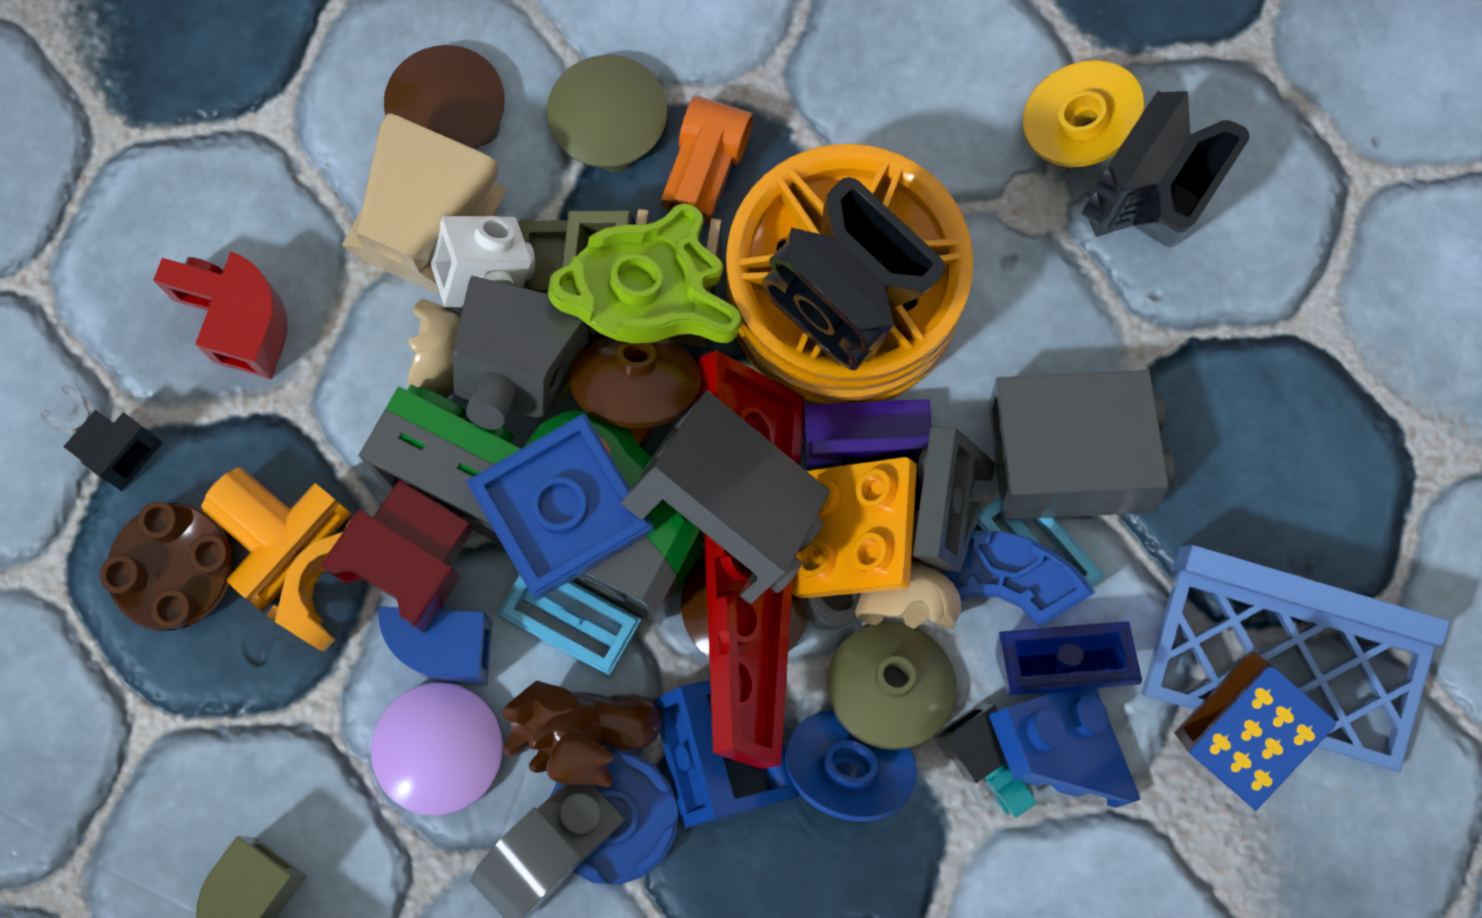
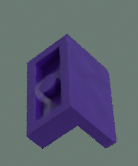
M930 399L804 404L806 471L907 457L912 461L919 460L921 451L924 448H928L930 428L932 427Z

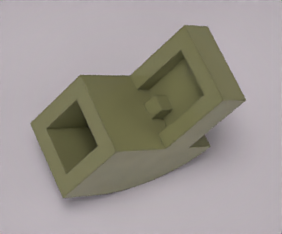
M237 836L205 879L197 901L196 918H277L307 876L255 837Z

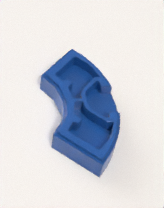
M972 531L969 539V548L961 572L941 571L956 587L960 594V601L973 596L998 597L1020 607L1038 627L1097 593L1086 577L1059 553L1032 539L999 531Z

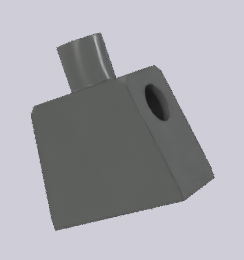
M471 276L453 349L454 394L460 399L469 401L466 408L467 417L479 427L495 430L504 425L509 411L534 418L545 416L569 382L570 367L574 358L583 347L589 344L590 326L578 317L558 310L550 302L548 294Z

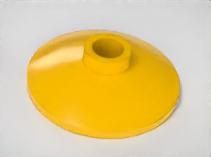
M1101 60L1073 63L1050 74L1031 93L1023 112V131L1032 150L1045 161L1064 167H1083L1097 164L1117 153L1145 110L1144 94L1134 75L1120 65ZM1087 122H1092V123L1089 124V125L1082 126L1083 124H1085V123H1087Z

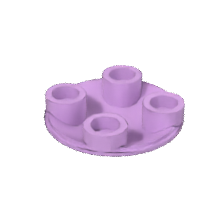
M450 683L420 685L397 697L381 715L375 727L371 744L373 770L385 793L394 802L409 811L432 816L458 812L485 797L498 774L503 756L501 728L489 705L472 691Z

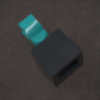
M979 703L941 729L933 738L946 758L953 760L965 780L978 783L983 778H986L987 785L1006 815L1011 813L1014 818H1017L1037 804L1024 782L1013 779L1009 766L1006 763L1007 761L989 717V714L997 712L998 709L995 705Z

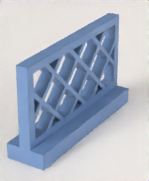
M1195 545L1179 546L1173 566V571H1176V575L1141 694L1195 710L1204 701V699L1198 697L1214 690L1234 668L1232 667L1217 675L1199 643L1231 627L1245 654L1250 651L1257 653L1240 621L1264 609L1277 615L1288 638L1258 654L1265 660H1268L1294 646L1311 676L1310 679L1296 687L1303 693L1316 687L1318 688L1336 723L1330 733L1340 728L1347 742L1326 736L1317 747L1401 772L1435 646L1444 647L1451 621ZM1189 588L1212 594L1226 619L1194 635L1182 613ZM1227 599L1250 606L1235 613ZM1291 618L1311 623L1312 625L1298 632ZM1179 627L1181 633L1185 638V641L1173 647L1177 629ZM1328 628L1339 632L1352 656L1321 672L1304 640ZM1355 637L1375 642V644L1362 650ZM1390 647L1412 653L1405 681L1385 691L1368 659ZM1191 649L1208 681L1186 693L1161 687L1169 659ZM1358 666L1375 697L1344 713L1327 681ZM1401 695L1396 711L1391 700ZM1378 707L1382 708L1392 726L1385 754L1364 748L1350 722Z

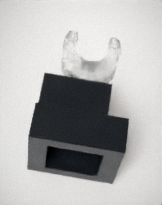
M64 385L62 391L72 398L74 402L72 412L66 417L58 418L49 411L42 410L41 417L54 429L64 434H74L64 445V448L80 459L83 465L100 478L123 491L163 442L124 412L113 423L96 409L93 411L92 402L87 396L70 385Z

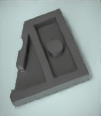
M931 427L928 448H924L920 453L918 477L922 485L919 511L914 512L912 548L914 550L913 556L927 566L939 571L960 573L969 548L971 533L975 529L981 513L979 502H970V497L976 480H992L995 462L956 427Z

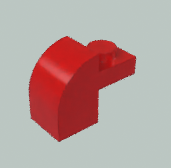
M230 252L224 270L215 264L194 257H188L185 264L162 258L153 281L172 301L207 311L195 345L213 363L272 379L286 341L288 321L281 298L260 270L252 262L233 252Z

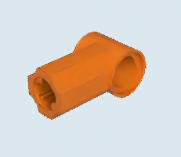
M698 95L693 96L680 130L678 143L680 150L661 198L662 208L671 211L674 206L682 203L691 204L702 213L705 223H711V218L714 216L732 165L737 166L744 154L753 124V113Z

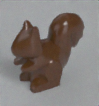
M536 680L504 707L503 717L511 722L512 733L503 746V752L510 757H514L529 749L538 750L529 763V769L532 772L540 773L547 771V775L551 780L562 784L610 787L613 784V778L607 764L614 760V756L603 746L617 751H635L649 746L657 739L664 725V715L653 699L636 693L629 695L616 694L607 697L588 692H571L563 687Z

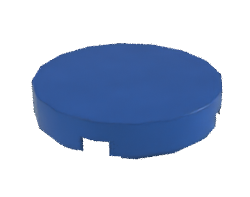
M610 751L614 756V760L607 764L613 778V784L610 787L593 786L624 817L625 821L573 873L592 883L621 885L645 877L666 858L677 836L679 809L671 784L653 763L631 752ZM557 782L550 796L564 784Z

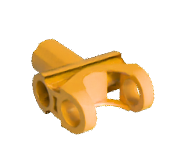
M237 467L231 472L224 474L214 483L201 505L204 513L250 552L226 581L268 618L324 653L336 639L321 626L323 620L316 613L312 599L314 586L321 574L326 571L320 566L343 532L333 534L353 514L316 483L290 509L246 470ZM282 592L279 606L277 607L273 605V607L267 613H265L264 610Z

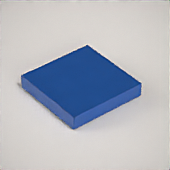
M585 413L466 480L467 485L535 601L654 532V528L647 516L641 521L620 504L630 490V487Z

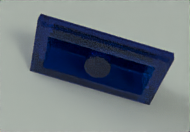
M1129 621L1001 631L998 634L995 653L1008 695L1141 685L1142 683Z

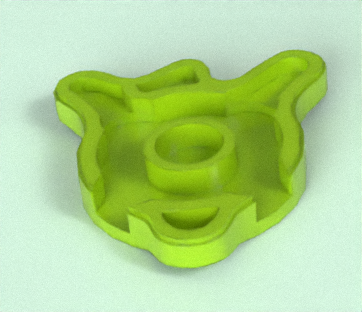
M682 203L674 206L664 218L654 223L609 227L591 235L588 240V246L578 256L575 255L567 266L555 271L549 281L548 297L553 306L564 313L578 317L599 333L617 341L633 344L651 343L676 335L693 334L718 343H729L737 337L742 323L738 309L705 290L706 287L719 283L724 266L716 255L703 247L699 242L704 219L702 213L691 204Z

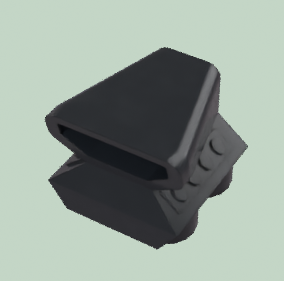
M1158 91L1109 163L1081 214L1088 218L1096 237L1133 226L1161 244L1174 247L1182 241L1198 220L1250 137L1249 131L1238 123L1222 120L1191 134L1188 91Z
M847 177L840 180L826 197L822 213L821 234L791 227L786 243L769 259L772 270L762 279V285L771 298V302L838 366L842 365L854 371L864 362L871 361L894 326L891 309L928 292L943 275L945 265L942 258L860 181Z

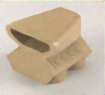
M387 114L379 127L362 209L342 246L362 261L440 295L430 260L439 235L442 216H498L497 207L507 188L494 183L498 176L496 161L487 154L402 117Z

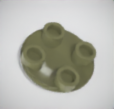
M616 55L594 56L571 66L554 84L547 104L549 129L559 147L578 162L588 166L604 168L611 173H621L628 170L635 161L653 149L663 134L668 115L664 90L653 73L632 59Z

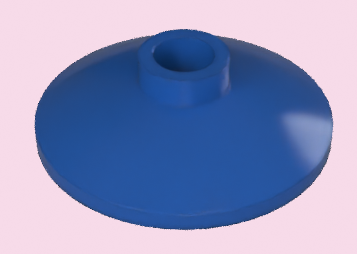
M833 710L819 712L803 720L792 732L786 747V769L796 790L811 805L836 818L858 822L886 818L896 813L907 803L916 784L917 767L910 748L888 750L868 745L851 735L838 721Z

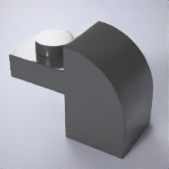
M564 784L537 809L534 807L501 838L478 864L470 882L503 918H529L564 885L571 873L621 827L625 819L593 785Z

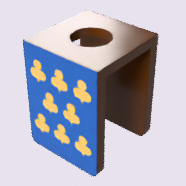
M1250 651L1174 733L1189 754L1251 808L1257 811L1334 729L1336 723L1330 715L1255 651Z

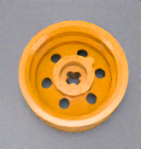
M835 144L814 148L788 158L767 172L752 187L742 201L731 225L727 243V303L738 309L741 315L742 323L735 339L748 362L760 374L804 396V402L809 404L888 401L913 388L932 371L944 355L970 292L973 278V248L967 224L957 203L946 188L920 165L900 154L869 145ZM847 177L860 181L942 258L945 265L944 273L939 281L928 292L917 298V304L914 308L906 311L902 305L891 309L894 326L871 361L864 362L854 371L842 365L838 366L771 302V298L762 285V279L772 270L769 259L777 252V246L787 240L791 227L821 234L822 213L826 197L840 180Z

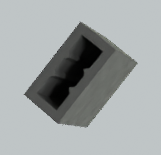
M1150 370L996 377L989 402V413L999 496L1001 499L1002 520L1153 513L1157 510L1167 490L1173 488L1175 481L1173 456L1170 451H1163L1160 431L1163 430L1165 424V405L1161 393H1153Z

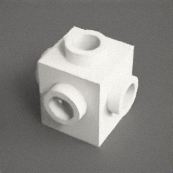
M442 216L439 235L430 265L444 307H463L471 276L523 288L525 281H530L533 277L535 255L532 245L525 243L516 217Z

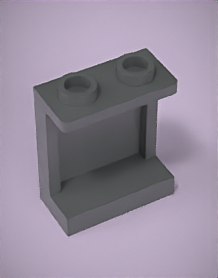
M707 390L672 427L620 504L642 521L662 499L752 571L739 595L746 602L752 604L769 588L775 593L782 591L799 571L802 561L795 555L798 551L800 552L806 548L822 528L824 520L818 516V513L830 490Z

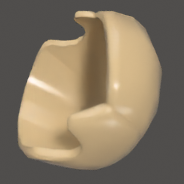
M421 299L413 308L414 315L420 318L419 335L411 337L408 341L411 350L415 353L409 370L408 388L410 384L418 388L421 386L448 398L454 394L453 349L461 314L451 308Z
M911 560L909 586L901 590L861 593L855 610V616L868 624L878 625L885 616L899 617L902 615L905 625L913 629L926 620H930V622L948 629H954L961 611L960 594L954 584L941 571L931 568L921 561Z

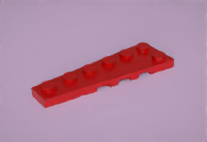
M717 350L699 357L698 366L701 373V388L698 399L708 390L800 465L804 396ZM704 533L713 753L760 769L781 766L793 579L779 593H775L769 588L752 604H749L739 595L752 571Z

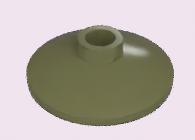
M879 623L878 625L866 626L852 633L836 650L827 673L828 699L838 721L858 740L881 749H908L930 740L946 724L956 701V677L947 654L926 633L905 624ZM889 669L901 671L906 677V685L902 687L889 685L884 679V672Z

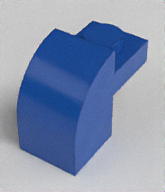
M442 605L423 633L410 625V622L400 617L398 607L378 606L379 626L384 641L391 652L406 666L420 675L438 682L488 685L493 621L485 612L443 610Z

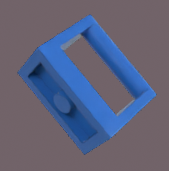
M710 680L683 685L653 699L664 715V725L659 734L684 829L799 797L798 791L787 773L785 764L786 747L783 740L781 766L765 768L770 790L734 799L724 758L713 753L712 713L708 701L711 699Z

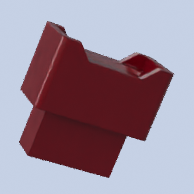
M399 480L374 517L358 509L320 566L345 584L366 580L393 597L398 602L400 617L424 633L461 578L450 564L474 529L464 519Z

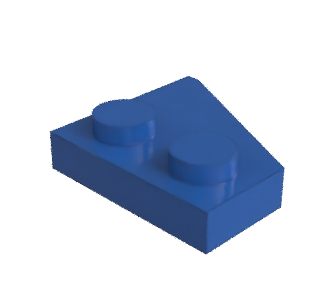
M1094 681L1070 686L989 714L1014 780L1035 786L1049 784L1057 792L1075 797L1088 793L1107 798V806L1114 808L1141 800L1109 721L1106 707L1101 701Z

